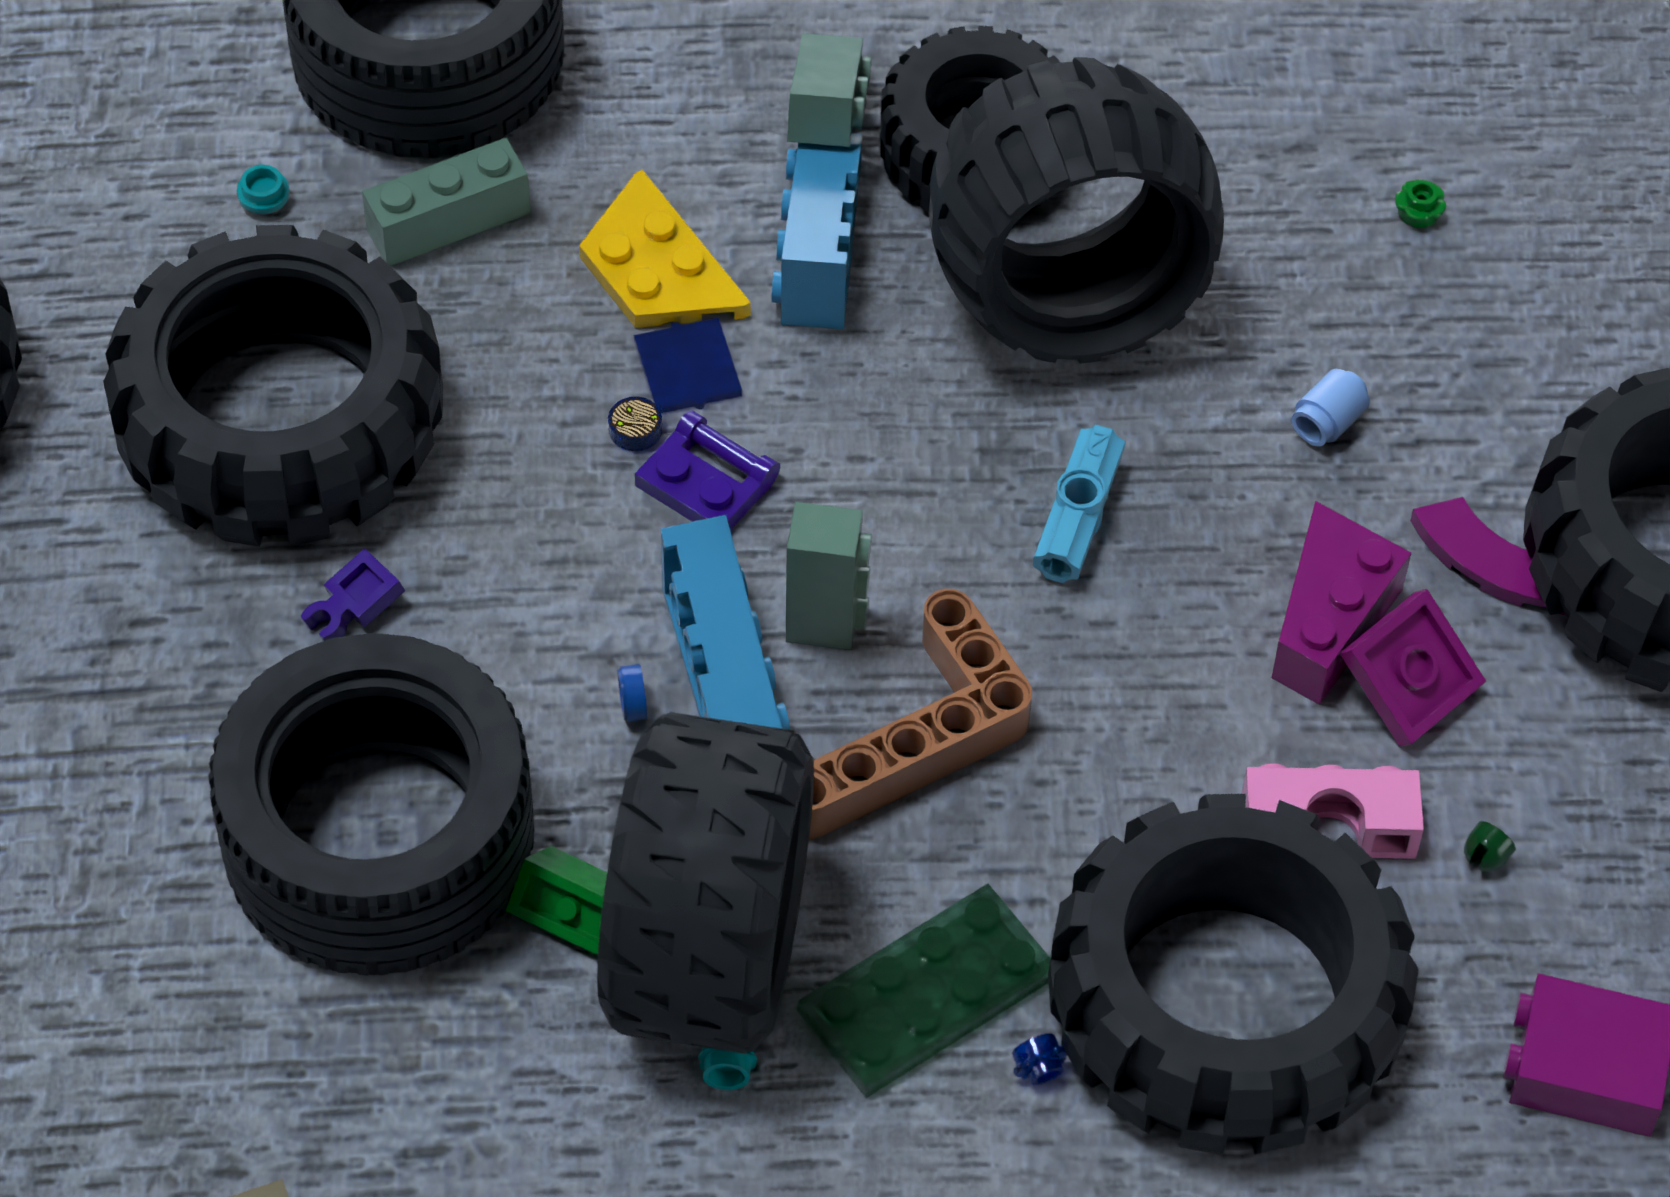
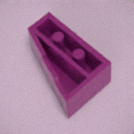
M1315 501L1278 641L1271 678L1320 705L1347 668V664L1339 653L1380 621L1402 592L1411 552Z

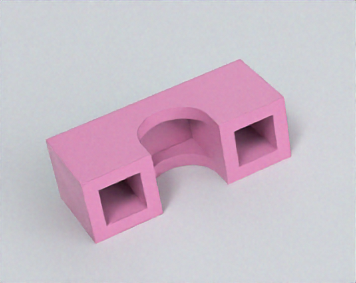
M1274 763L1246 768L1242 794H1246V807L1275 812L1278 802L1281 800L1315 813L1319 818H1335L1343 821L1354 831L1358 845L1372 858L1416 859L1424 831L1419 770H1401L1394 766H1381L1375 769H1344L1338 765H1323L1317 768H1287L1284 765Z

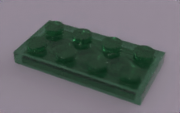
M989 883L798 1000V1012L865 1098H868L1049 983L1050 957Z

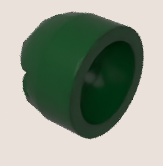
M1485 821L1478 822L1464 843V854L1467 861L1471 864L1477 858H1480L1482 861L1479 870L1482 872L1496 871L1516 851L1515 844L1502 830Z

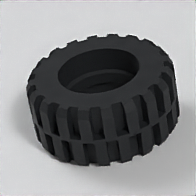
M979 25L978 30L965 31L964 26L950 28L948 35L940 37L938 33H935L921 40L920 48L915 45L910 47L899 57V63L897 62L889 70L881 95L879 148L880 157L884 159V169L890 180L895 184L898 183V190L912 202L915 199H919L920 207L929 212L930 182L934 161L940 143L946 144L949 136V129L940 124L939 121L959 113L963 107L969 108L983 95L984 88L1000 78L1005 81L1027 71L1026 66L1048 61L1050 64L1061 62L1054 55L1048 58V50L1038 42L1032 40L1030 43L1022 40L1020 33L1008 29L1005 34L993 32V26ZM1047 199L1043 200L1042 202H1040L1039 204H1037L1036 206H1034V207H1033L1032 209H1030V210H1033V209L1037 208L1038 206H1040L1041 204H1043L1044 202H1046Z

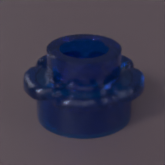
M1052 1033L1030 1038L1018 1045L1011 1053L1016 1063L1013 1073L1016 1077H1021L1022 1079L1029 1078L1032 1085L1047 1083L1063 1073L1062 1064L1067 1056L1065 1049L1059 1045L1056 1036Z

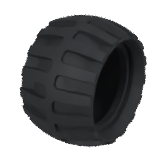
M1074 57L1072 62L1050 64L1048 61H1043L1026 66L1027 71L1005 81L1000 78L984 88L983 95L969 108L963 107L951 122L946 144L940 143L932 169L929 205L930 228L938 261L946 280L962 305L988 333L1015 351L1021 348L1035 359L1045 362L1056 363L1057 359L1077 360L1080 364L1101 361L1103 356L1124 350L1130 353L1147 345L1146 341L1164 329L1170 331L1185 318L1186 310L1197 297H1203L1212 281L1214 261H1219L1224 230V210L1220 181L1214 160L1203 136L1188 114L1171 96L1157 88L1154 83L1143 75L1120 64L1111 67L1104 65L1095 58ZM1110 177H1131L1144 180L1139 194L1123 210L1090 231L1049 243L1025 244L1007 239L1013 225L1023 215L1043 200L1064 189L1083 182Z

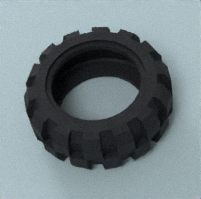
M256 225L257 236L229 241L225 231L191 244L187 261L175 267L165 260L140 284L133 297L135 308L125 306L116 322L105 353L109 370L103 383L118 452L132 479L147 491L152 492L154 503L195 530L205 520L213 523L215 535L223 541L260 547L263 535H288L291 546L328 539L330 534L329 525L346 518H350L356 526H359L389 505L394 498L393 482L407 487L415 477L434 446L433 431L443 415V380L440 352L431 315L418 304L417 292L380 256L368 263L366 251L356 241L326 230H322L318 239L299 237L294 225ZM297 340L323 345L345 355L365 373L352 394L328 414L304 425L277 431H249L225 426L203 416L186 402V398L196 381L213 364L239 349L268 341Z

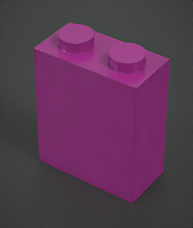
M1538 973L1531 995L1520 992L1515 1010L1513 1027L1523 1029L1520 1045L1510 1043L1503 1071V1078L1513 1081L1509 1103L1651 1137L1662 1110L1670 1063V1004Z

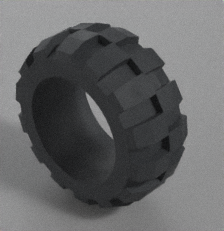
M1670 368L1634 375L1620 384L1618 392L1608 387L1591 397L1566 417L1562 432L1549 441L1525 507L1523 533L1524 545L1529 557L1533 558L1529 571L1549 614L1555 615L1564 612L1569 618L1565 626L1568 639L1596 663L1607 655L1628 667L1625 676L1626 680L1662 692L1670 682V564L1655 556L1634 538L1621 521L1612 499L1627 491L1645 486L1670 485Z
M1205 794L1199 799L1198 810L1181 814L1174 801L1127 822L1124 842L1115 836L1100 842L1074 873L1072 893L1060 902L1052 940L1048 970L1050 1013L1063 1026L1061 1046L1082 1081L1091 1088L1104 1082L1110 1088L1107 1107L1147 1134L1151 1132L1156 1123H1160L1181 1132L1179 1147L1218 1155L1224 1154L1227 1140H1251L1254 1154L1300 1145L1305 1142L1308 1126L1316 1123L1323 1132L1337 1128L1369 1102L1373 1084L1389 1076L1404 1041L1414 1006L1419 968L1412 959L1410 951L1415 935L1402 900L1393 887L1377 889L1381 868L1374 859L1346 832L1335 842L1318 831L1320 819L1317 814L1279 800L1275 812L1246 807V794ZM1205 910H1228L1248 913L1279 925L1310 949L1326 972L1335 1000L1314 1020L1285 1034L1247 1040L1214 1036L1183 1024L1161 1009L1138 982L1127 955L1151 930L1178 916Z

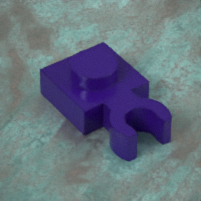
M364 548L324 584L331 597L326 601H317L310 604L301 614V618L310 631L317 627L320 622L331 620L329 625L319 633L323 641L335 637H343L346 634L347 624L355 619L365 628L405 590L401 582Z

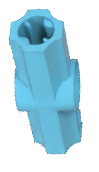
M1095 424L1092 428L1080 430L1066 471L1057 482L1056 498L1033 558V567L1042 572L1046 579L1064 584L1068 580H1078L1093 536L1101 527L1103 509L1125 450V440L1119 438L1113 429Z

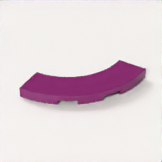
M1464 497L1413 509L1410 521L1418 535L1431 552L1450 570L1455 567L1464 575L1479 583V590L1500 600L1520 607L1523 602L1546 607L1529 571L1533 558L1529 557L1527 550L1508 542L1489 529L1471 510Z

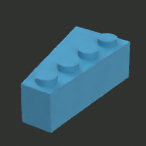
M852 132L850 147L798 143L797 149H788L786 180H793L792 189H783L781 220H786L787 224L786 230L778 231L776 261H781V271H774L771 297L772 303H781V325L844 329L861 172L862 133Z
M722 515L660 528L662 591L699 716L790 730L789 718L784 703H775L772 691L776 689L773 665L769 656L763 657L760 646L762 643L760 623L756 611H751L747 582L743 568L739 566L727 516Z

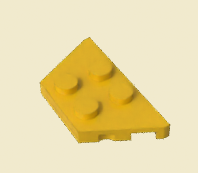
M643 170L633 175L579 245L582 262L635 328L656 327L667 322H677L680 324L701 323L702 314L733 312L734 320L744 319L751 315V302Z

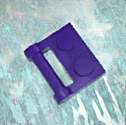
M689 410L682 416L675 431L637 470L635 473V486L692 522L726 515L731 530L775 482L781 466L780 463L767 455L756 456L709 427L705 417L693 410ZM696 443L748 475V477L740 483L689 452V450Z

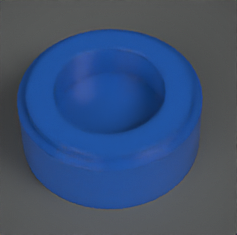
M640 664L620 666V669L617 670L623 718L627 722L647 720V705Z

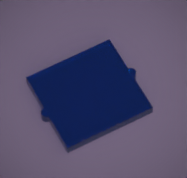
M719 318L685 325L674 322L671 324V328L634 335V344L653 404L656 406L654 408L660 414L693 406L696 409H703L707 403L742 396V388Z

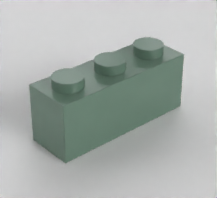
M802 33L789 96L787 142L850 147L853 128L862 129L864 108H866L867 91L870 86L872 57L862 56L863 38Z
M507 138L362 191L367 232L382 259L390 266L531 214L528 173Z
M795 502L786 555L785 642L852 651L855 629H866L869 610V597L867 595L871 566L868 565L872 534L862 533L863 510Z

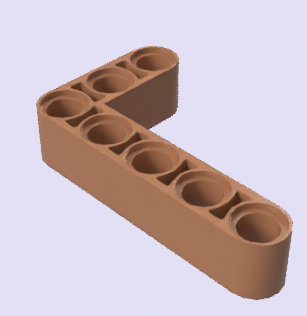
M945 588L931 594L924 604L923 646L954 693L814 760L813 800L818 802V804L812 805L809 839L822 837L1005 748L1025 736L1029 729L1032 702L1030 683L972 600L965 593L956 589ZM951 623L955 626H943L941 624ZM971 664H980V665L985 666V667H982V668H973V667H971V666H969V665H971ZM1006 705L1013 707L1014 709L1003 710L998 708L997 706ZM950 729H961V730H964V731H966V732L961 733V734H958V733H952V732H950V731H948V730H950ZM904 752H910V753H914V754H916V755H918V756H915V757H903V756L898 755V754L904 753ZM854 776H863L868 780L860 782L853 781L848 778Z

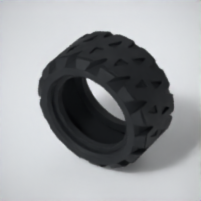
M669 712L659 716L641 734L630 761L619 804L607 869L598 946V1000L609 1025L620 1035L746 1054V1051L752 1052L772 1032L783 997L797 926L806 867L814 792V760L801 735L796 734L795 730Z

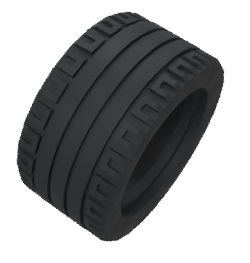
M282 0L290 57L299 92L306 98L309 108L314 110L315 115L325 121L329 128L367 149L399 157L437 158L466 153L496 142L535 115L538 108L548 100V95L553 92L555 81L558 80L561 74L560 68L563 66L564 53L562 0H491L496 7L478 24L454 35L428 40L390 38L374 33L358 24L352 17L370 0Z
M368 633L335 637L300 649L266 669V671L251 682L248 689L238 696L236 703L231 705L227 712V719L218 728L219 735L214 739V754L210 757V772L208 774L211 790L210 801L229 884L233 888L237 903L242 906L243 913L248 919H253L254 926L259 933L266 934L268 941L274 945L282 946L283 951L287 954L298 957L300 961L316 964L322 969L346 974L357 973L358 975L380 976L388 975V973L409 972L427 967L429 964L437 961L446 960L448 957L464 950L470 943L482 938L486 931L491 930L495 926L496 920L506 913V908L524 859L531 856V850H533L534 816L530 766L522 724L519 718L515 717L514 707L511 702L506 700V694L501 688L494 686L493 679L488 674L483 673L476 664L465 660L459 653L453 652L444 646L435 645L429 641L410 636ZM368 751H399L425 758L450 773L466 792L455 815L436 835L413 849L383 858L351 859L325 853L302 841L283 822L284 814L290 801L299 788L312 775L334 761Z

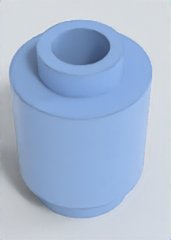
M1341 369L1330 370L1297 402L1296 412L1291 418L1295 431L1304 441L1313 446H1323L1326 442L1336 441L1368 409L1370 400L1367 386L1353 372Z

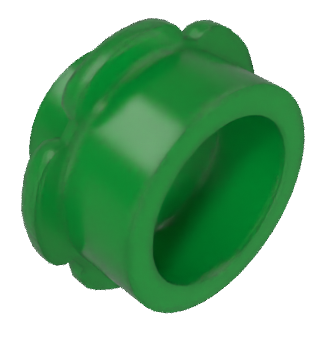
M1427 180L1408 181L1402 185V191L1397 192L1395 196V205L1400 218L1412 227L1424 228L1431 226L1446 209V202L1443 200L1445 196L1443 190L1435 183Z

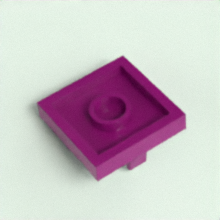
M1428 589L1411 594L1398 607L1389 612L1339 653L1399 746L1414 743L1486 682Z

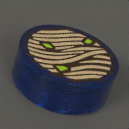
M637 396L627 397L618 401L612 406L608 414L609 436L618 447L628 451H642L652 447L658 442L662 434V414L659 407L651 400Z

